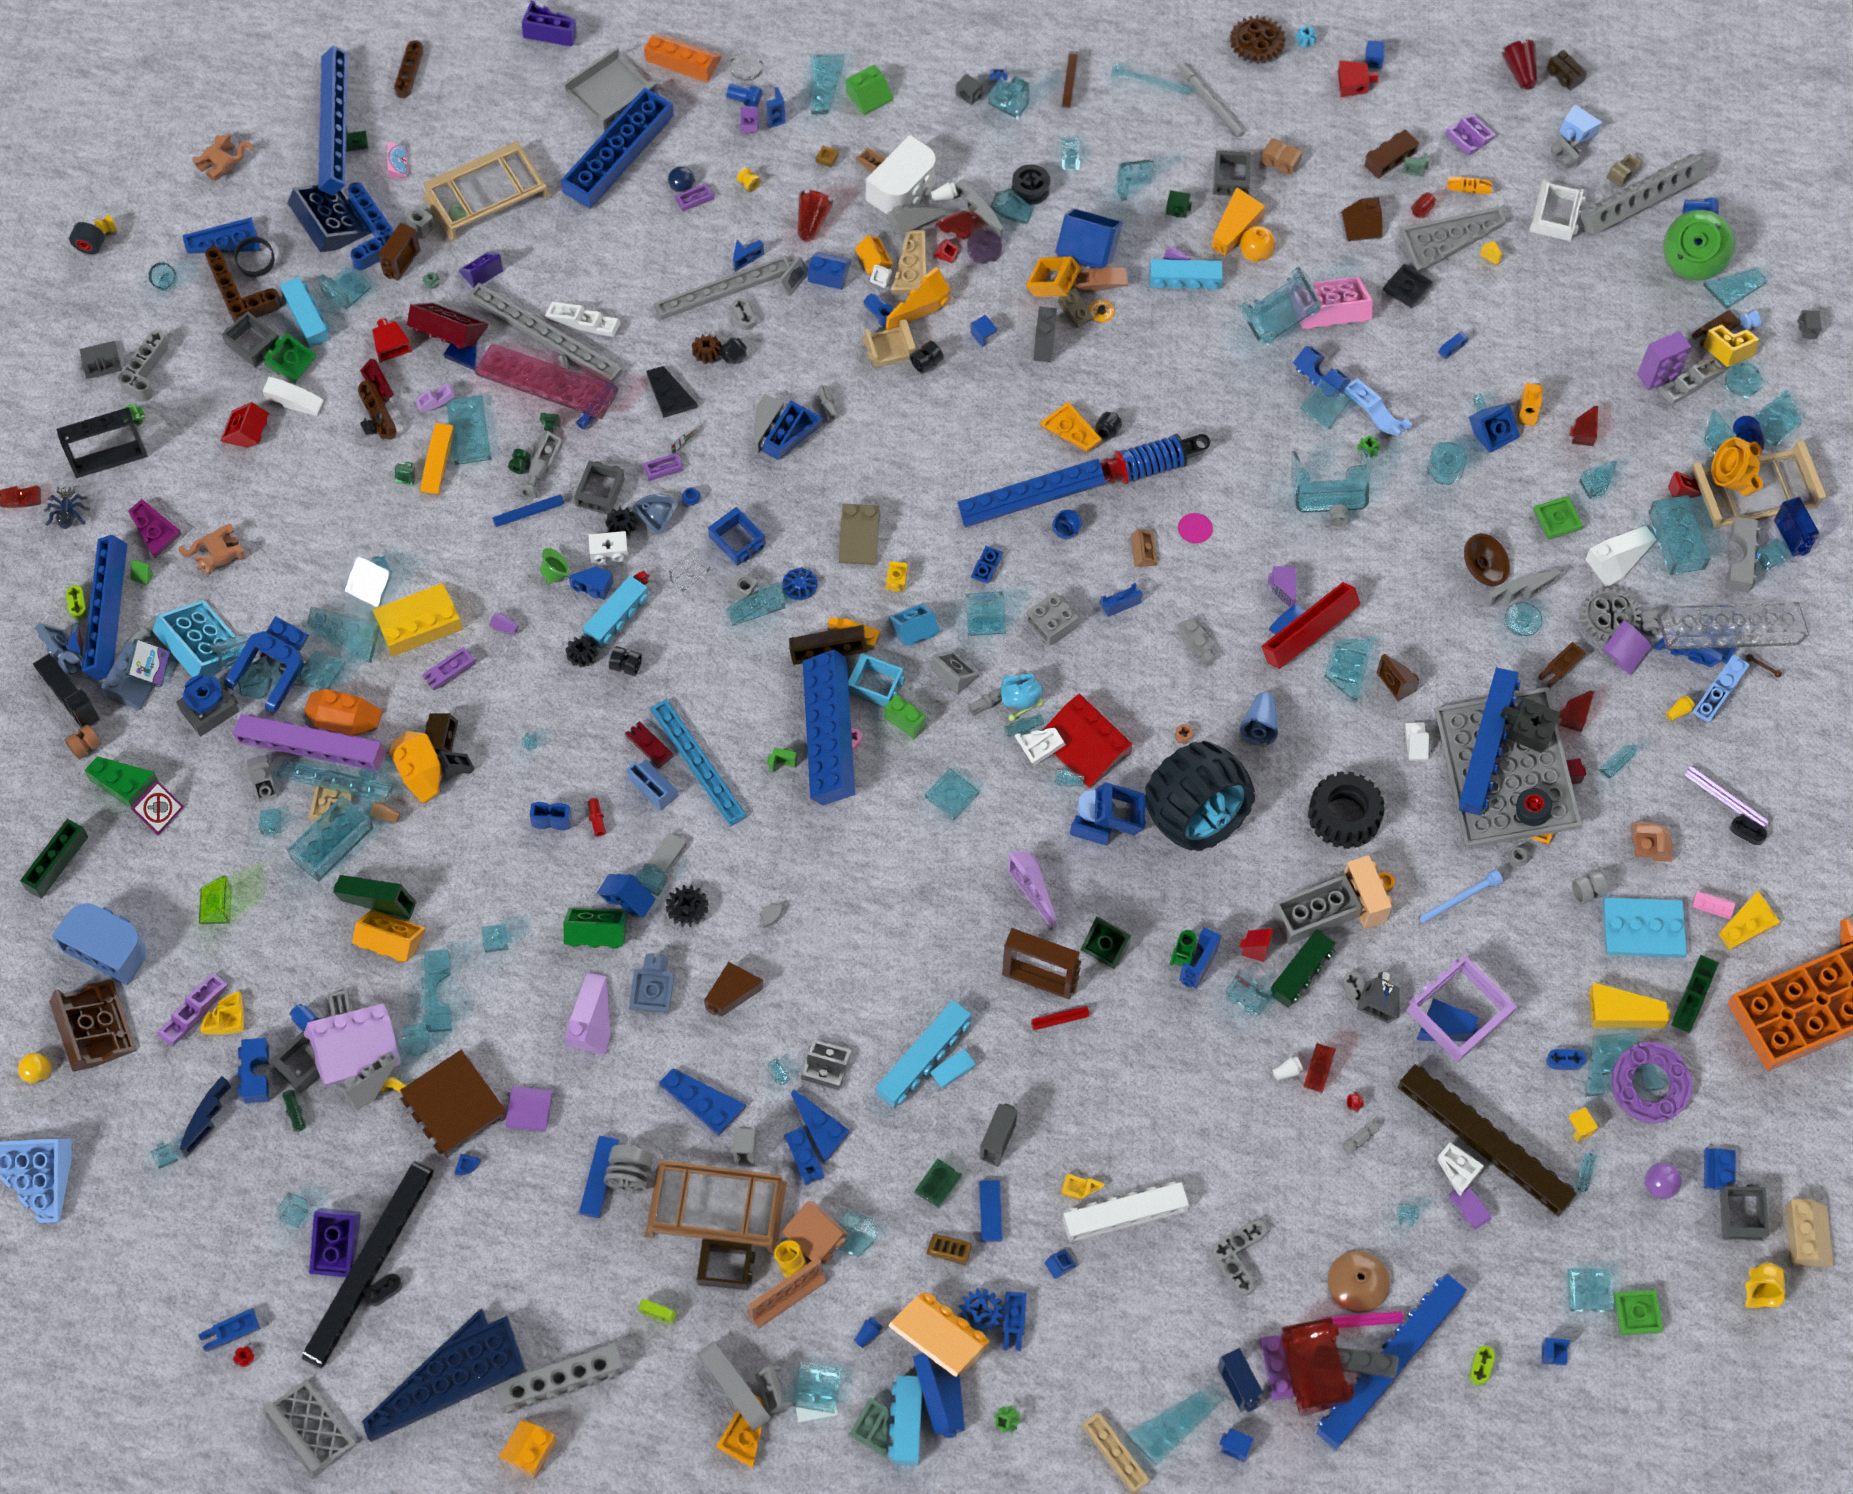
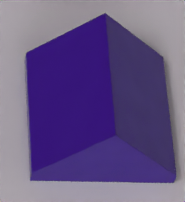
M486 252L459 269V272L474 288L478 283L484 284L503 272L501 256L499 253Z

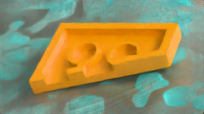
M1069 402L1040 422L1041 427L1087 453L1102 443V439Z
M755 1395V1397L766 1410L763 1399ZM737 1410L719 1440L716 1449L753 1469L762 1426L753 1431Z

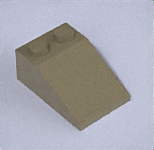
M842 505L839 563L876 565L880 506Z

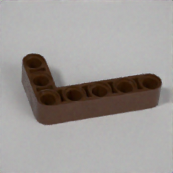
M216 246L206 249L205 256L234 323L247 311L258 318L281 308L282 304L279 293L274 288H268L241 298L221 250Z

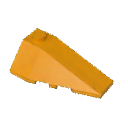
M935 267L921 280V286L917 290L912 289L906 302H900L887 316V330L898 327L900 320L906 319L908 323L937 312L942 307L948 305L951 290L938 267Z

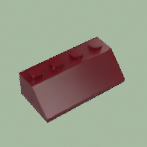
M429 302L410 304L406 325L412 327L416 332H425L429 337L441 338L442 342L454 343L455 347L466 349L467 346L475 345L489 324L439 304Z

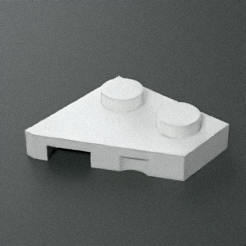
M1055 728L1045 729L1044 731H1031V734L1021 735L1019 733L1014 735L1034 766L1066 745Z
M1452 1143L1445 1147L1437 1159L1460 1196L1482 1171L1484 1166Z

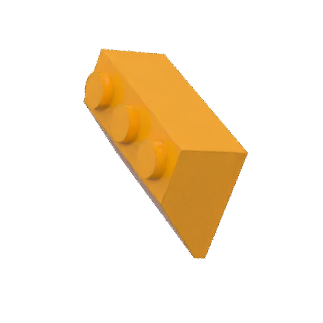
M371 909L356 922L352 943L358 945L359 948L370 949L379 955L392 957L398 962H407L414 956L426 928Z

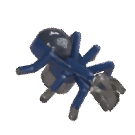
M76 486L73 487V490L69 487L68 491H66V487H62L61 492L60 487H57V494L63 500H59L54 495L48 498L50 501L55 500L60 505L49 503L47 508L44 509V512H48L51 507L57 508V510L49 513V520L46 522V526L53 521L54 514H56L57 523L62 529H68L75 517L85 525L86 522L73 508L79 506L87 511H90V508L85 507L80 502L72 503L77 498L85 500L88 497L76 494L70 500L76 491Z

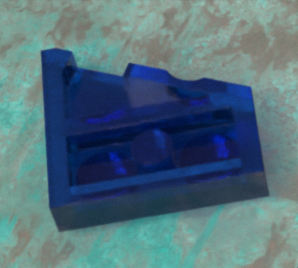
M478 341L474 346H467L466 349L457 348L454 343H450L444 352V358L475 371Z

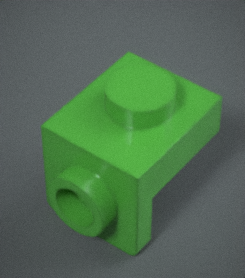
M774 747L773 753H769L767 759L770 772L774 773L776 763L795 768L797 753L791 749Z

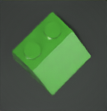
M875 64L846 79V93L864 115L893 101V96L886 79Z

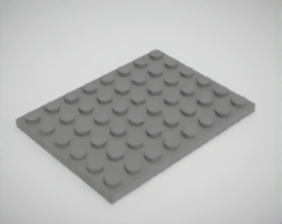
M1548 687L1514 693V696L1517 697L1515 703L1517 708L1519 703L1526 697L1553 709ZM1487 698L1434 708L1465 849L1582 828L1557 723L1549 745L1542 753L1514 742L1506 737L1505 741H1501L1500 747H1503L1501 758L1496 760V764H1499L1496 776L1492 775L1491 781H1494L1491 793L1488 792L1486 797L1489 798L1487 810L1483 809L1482 816L1459 811V801ZM1506 724L1505 730H1508V732L1511 724ZM1530 788L1542 789L1551 798L1552 811L1550 818L1540 826L1526 825L1517 817L1516 803L1518 796Z

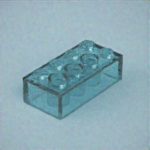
M1689 495L1653 501L1648 513L1669 574L1675 575L1706 569L1711 557Z
M341 796L287 849V852L293 862L319 882L374 827L371 819L344 796Z

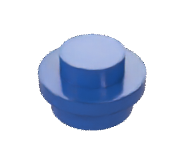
M692 487L687 488L682 494L683 502L690 506L696 505L701 498L699 491Z

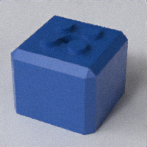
M1072 208L1064 214L1055 252L1058 257L1072 256L1077 263L1085 264L1084 266L1088 268L1096 267L1102 269L1114 259L1123 222Z

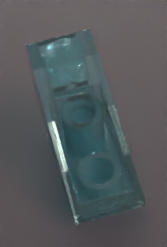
M779 582L758 589L728 607L726 611L732 626L785 609V597Z

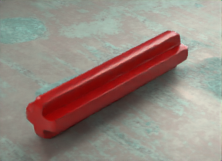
M1087 1006L1033 1018L1031 1025L1033 1030H1038L1088 1018L1090 1013Z

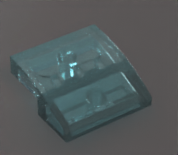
M1567 1269L1569 1309L1571 1312L1592 1310L1593 1312L1614 1311L1611 1269Z
M801 1362L793 1407L834 1413L842 1369Z

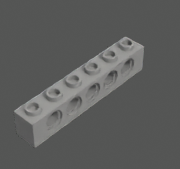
M615 1343L516 1376L494 1387L502 1413L507 1412L509 1414L518 1411L519 1407L525 1405L528 1407L539 1404L540 1400L546 1398L548 1400L556 1399L561 1393L567 1391L568 1393H574L585 1385L595 1386L601 1382L600 1380L609 1378V1380L616 1379L621 1376V1373H624V1369ZM598 1363L606 1364V1367L601 1371L595 1369ZM583 1369L586 1371L582 1377L575 1376L577 1370ZM559 1376L565 1377V1381L562 1384H556L554 1382L555 1379ZM544 1383L545 1387L541 1391L534 1390L536 1384ZM517 1390L525 1391L522 1397H514V1393Z

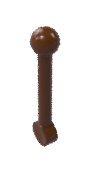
M1747 654V661L1755 662L1756 664L1762 666L1768 671L1774 673V675L1777 678L1782 676V672L1780 670L1776 671L1773 668L1755 659L1753 654Z

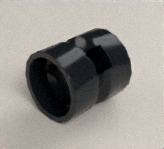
M931 340L909 356L912 365L921 374L927 372L932 368V365L938 364L944 358L939 346Z
M615 646L610 656L609 669L617 672L623 670L625 674L635 677L641 666L642 653L632 650L627 652L626 648Z

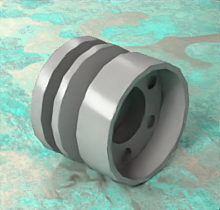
M615 1145L611 1147L608 1161L612 1166L606 1168L604 1183L622 1192L643 1193L646 1191L648 1175L645 1172H649L651 1169L653 1155L635 1146Z

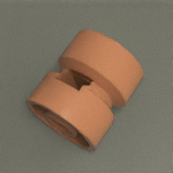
M88 724L80 728L77 735L71 734L64 739L67 746L79 760L88 754L89 749L94 750L102 744Z

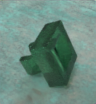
M540 413V421L544 425V430L553 434L554 426L560 427V416L558 414Z
M413 463L396 464L395 482L413 486L415 482V467H412Z

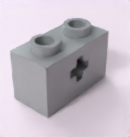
M748 1126L734 1129L732 1151L734 1165L755 1166L757 1145L755 1129Z

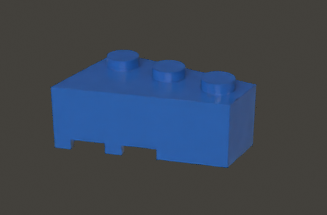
M790 400L764 441L762 452L779 460L820 428L823 417Z

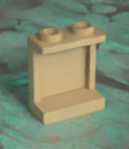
M906 319L900 320L899 327L891 330L870 333L869 329H865V336L862 337L864 347H868L869 350L867 351L868 360L873 362L874 368L910 360V354L916 351Z

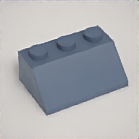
M127 640L101 689L106 698L141 710L155 683L130 675L137 643Z

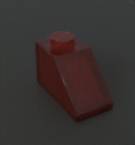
M1593 406L1576 418L1574 425L1570 426L1569 436L1572 437V444L1594 446L1597 438L1598 406Z
M1590 690L1568 700L1565 708H1560L1559 718H1561L1559 726L1582 732L1594 691Z

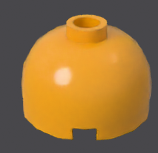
M1253 226L1247 229L1240 240L1242 255L1253 262H1259V260L1263 259L1264 261L1268 260L1275 250V237L1272 232L1263 226Z

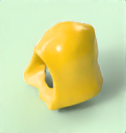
M1763 1263L1757 1267L1749 1268L1750 1279L1745 1283L1747 1292L1745 1307H1780L1786 1301L1785 1270L1773 1263Z

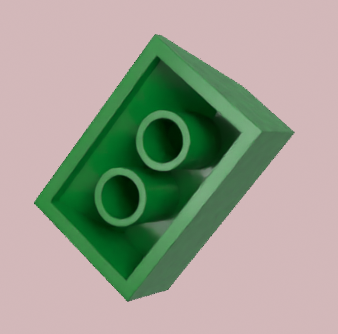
M568 908L563 922L564 944L571 947H578L580 945H588L592 948L608 946L613 949L623 947L626 936L627 911Z

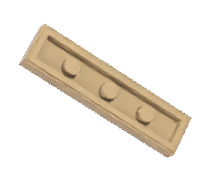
M1099 1412L1082 1424L1084 1430L1132 1494H1135L1150 1483L1151 1480Z

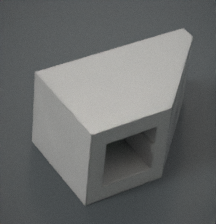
M266 755L247 760V768L258 802L277 797Z

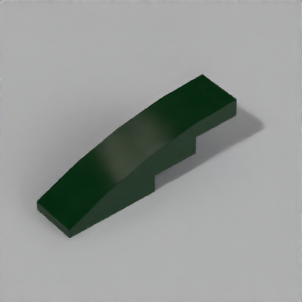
M1703 955L1699 956L1671 1026L1687 1033L1691 1032L1719 962Z

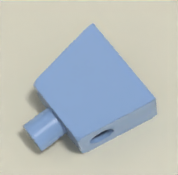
M1575 105L1564 119L1559 131L1566 141L1572 140L1574 142L1579 140L1583 143L1597 135L1602 122Z

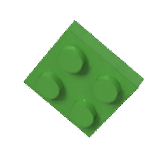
M1568 496L1536 505L1533 508L1548 540L1580 531L1583 528Z
M1656 1290L1620 1292L1613 1295L1620 1336L1663 1332Z

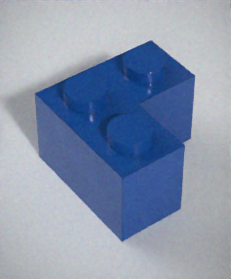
M608 874L597 891V894L608 904L621 905L633 917L644 918L656 900L651 894V890L642 886L638 882V878L632 874Z

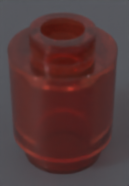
M1426 192L1414 202L1411 210L1415 217L1424 218L1432 210L1436 202L1434 195Z

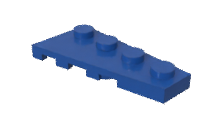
M252 217L185 234L182 237L187 254L205 253L206 249L211 246L218 247L223 253L234 252L240 241L248 237H257ZM256 242L249 243L240 252L261 251L260 244Z
M674 1068L659 1082L663 1089L718 1136L746 1108V1104Z

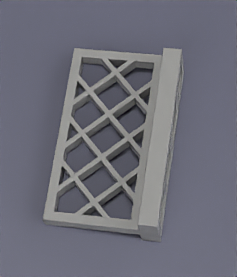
M307 1380L273 1403L269 1402L263 1406L266 1418L313 1479L320 1474L321 1470L356 1446L355 1442ZM304 1388L310 1393L309 1400L297 1399V1393ZM283 1402L293 1403L291 1413L282 1412L278 1406ZM296 1403L308 1405L306 1415L294 1413ZM310 1406H320L322 1409L321 1416L309 1415ZM292 1419H305L303 1429L294 1428L291 1425ZM308 1419L320 1421L318 1431L306 1429ZM323 1421L334 1424L333 1433L321 1431ZM305 1434L317 1435L316 1445L306 1444L304 1442ZM320 1436L332 1437L331 1447L318 1446ZM335 1437L344 1438L348 1444L343 1448H335ZM317 1450L330 1451L329 1458L320 1463L316 1457Z

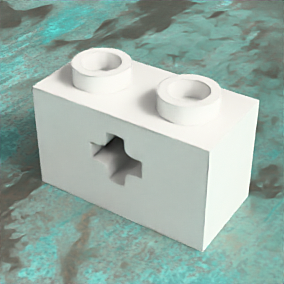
M626 531L589 534L591 563L602 564L610 561L622 562L629 560Z

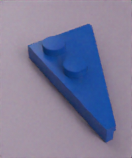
M793 1090L791 1092L793 1101L823 1161L827 1162L848 1136L850 1130L800 1093Z

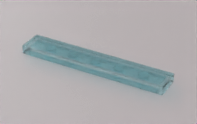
M284 760L277 770V777L386 802L393 791V785L289 760Z

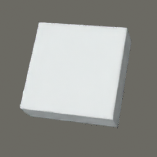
M878 264L874 265L869 282L883 288L888 287L892 270Z

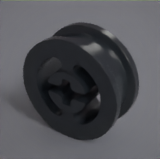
M1028 164L1019 167L1012 176V194L1015 199L1027 205L1039 204L1046 200L1050 193L1051 179L1049 173L1038 165Z

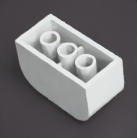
M909 135L866 178V201L887 215L888 212L892 211L893 207L898 205L917 206L921 199L931 192L935 184L936 158L934 152L928 146Z

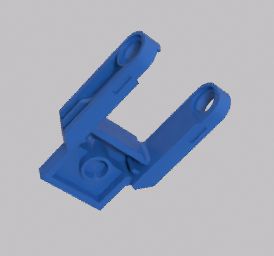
M275 616L266 632L255 633L249 637L228 673L224 686L234 690L233 688L237 685L241 676L244 677L258 651H261L287 665L265 704V709L272 713L277 712L304 666L300 651L307 641L309 634Z

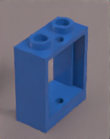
M737 506L708 527L711 540L737 566L742 562L748 561L751 555L755 552H760L766 545L765 535ZM739 523L753 537L754 541L736 553L721 536Z
M1105 782L1095 789V825L1136 835L1145 829L1146 825L1145 793ZM1112 798L1130 803V822L1112 817Z

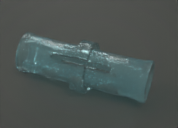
M1039 713L1027 719L1021 718L1019 722L1004 726L1005 733H1008L1007 737L1009 738L1022 732L1027 733L1030 729L1043 726L1044 720L1040 718L1042 715Z

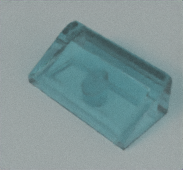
M1626 745L1620 748L1599 769L1600 772L1607 778H1612L1634 757L1638 746Z

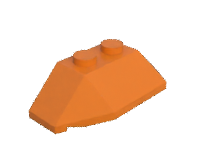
M329 689L310 693L304 708L315 729L322 728L332 733L341 732L352 737L377 729L383 714L381 709L361 697Z

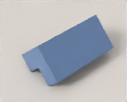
M646 759L640 764L634 762L627 768L628 780L660 811L679 796L678 790Z

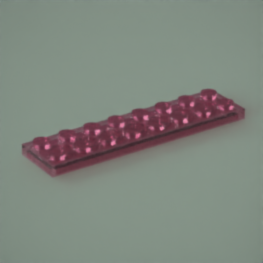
M494 343L490 344L475 370L477 376L599 419H603L619 391L615 385Z

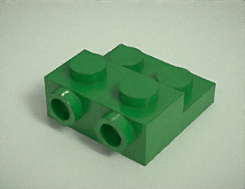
M287 333L283 338L281 336L274 344L276 347L273 351L269 350L266 353L264 365L278 375L281 373L296 383L316 358L317 354Z

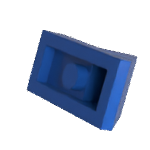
M760 239L755 243L749 244L746 248L738 240L736 241L733 256V269L735 272L764 255V244Z

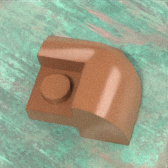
M1653 822L1631 823L1632 843H1634L1635 857L1652 858V861H1673L1672 839L1669 831L1664 826Z

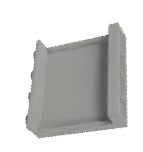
M618 47L608 51L606 55L595 60L591 65L564 82L565 94L603 131H606L644 87L658 94L657 84L653 80L648 82L620 56Z

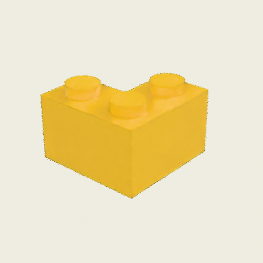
M1719 325L1708 330L1703 347L1725 366L1729 367L1754 356L1759 339L1747 329L1734 335L1723 325Z

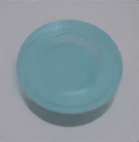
M1481 393L1475 394L1473 401L1476 411L1479 412L1485 409V402Z

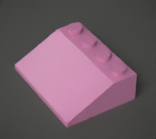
M1359 276L1289 285L1297 319L1302 329H1312L1319 326L1329 327L1334 324L1345 325L1349 322L1372 320L1373 300Z

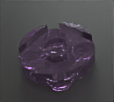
M982 229L977 230L975 234L970 236L967 242L969 257L980 264H987L988 261L992 260L993 262L996 261L1002 253L1001 238L993 232ZM982 245H986L987 247H989L985 248L984 250L981 249Z

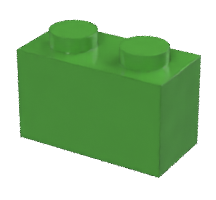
M897 694L884 707V718L913 739L926 727V715Z

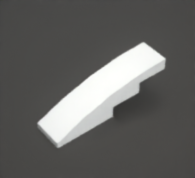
M557 302L551 303L545 315L547 319L560 324L611 337L615 336L621 323L618 318L603 317L601 312L585 310L582 305Z

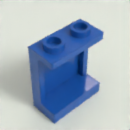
M1203 927L1197 949L1203 951L1195 967L1183 963L1179 980L1184 986L1198 988L1218 951L1221 935Z

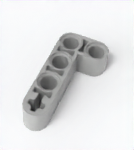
M154 330L150 332L118 375L122 391L141 401H147L152 398L153 391L146 377L168 348V343L162 331Z

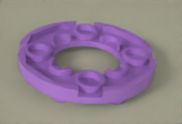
M1643 1042L1628 1048L1618 1057L1611 1073V1087L1618 1105L1629 1116L1645 1123H1661L1677 1116L1686 1107L1692 1092V1079L1690 1071L1688 1072L1683 1062V1058L1676 1051L1664 1044ZM1647 1063L1656 1064L1661 1067L1667 1074L1670 1082L1666 1097L1654 1103L1641 1099L1636 1094L1632 1085V1077L1635 1070L1640 1065Z

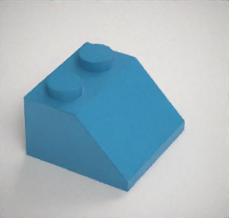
M923 603L888 616L900 642L905 646L915 645L921 639L933 638L935 634L940 632L934 612Z

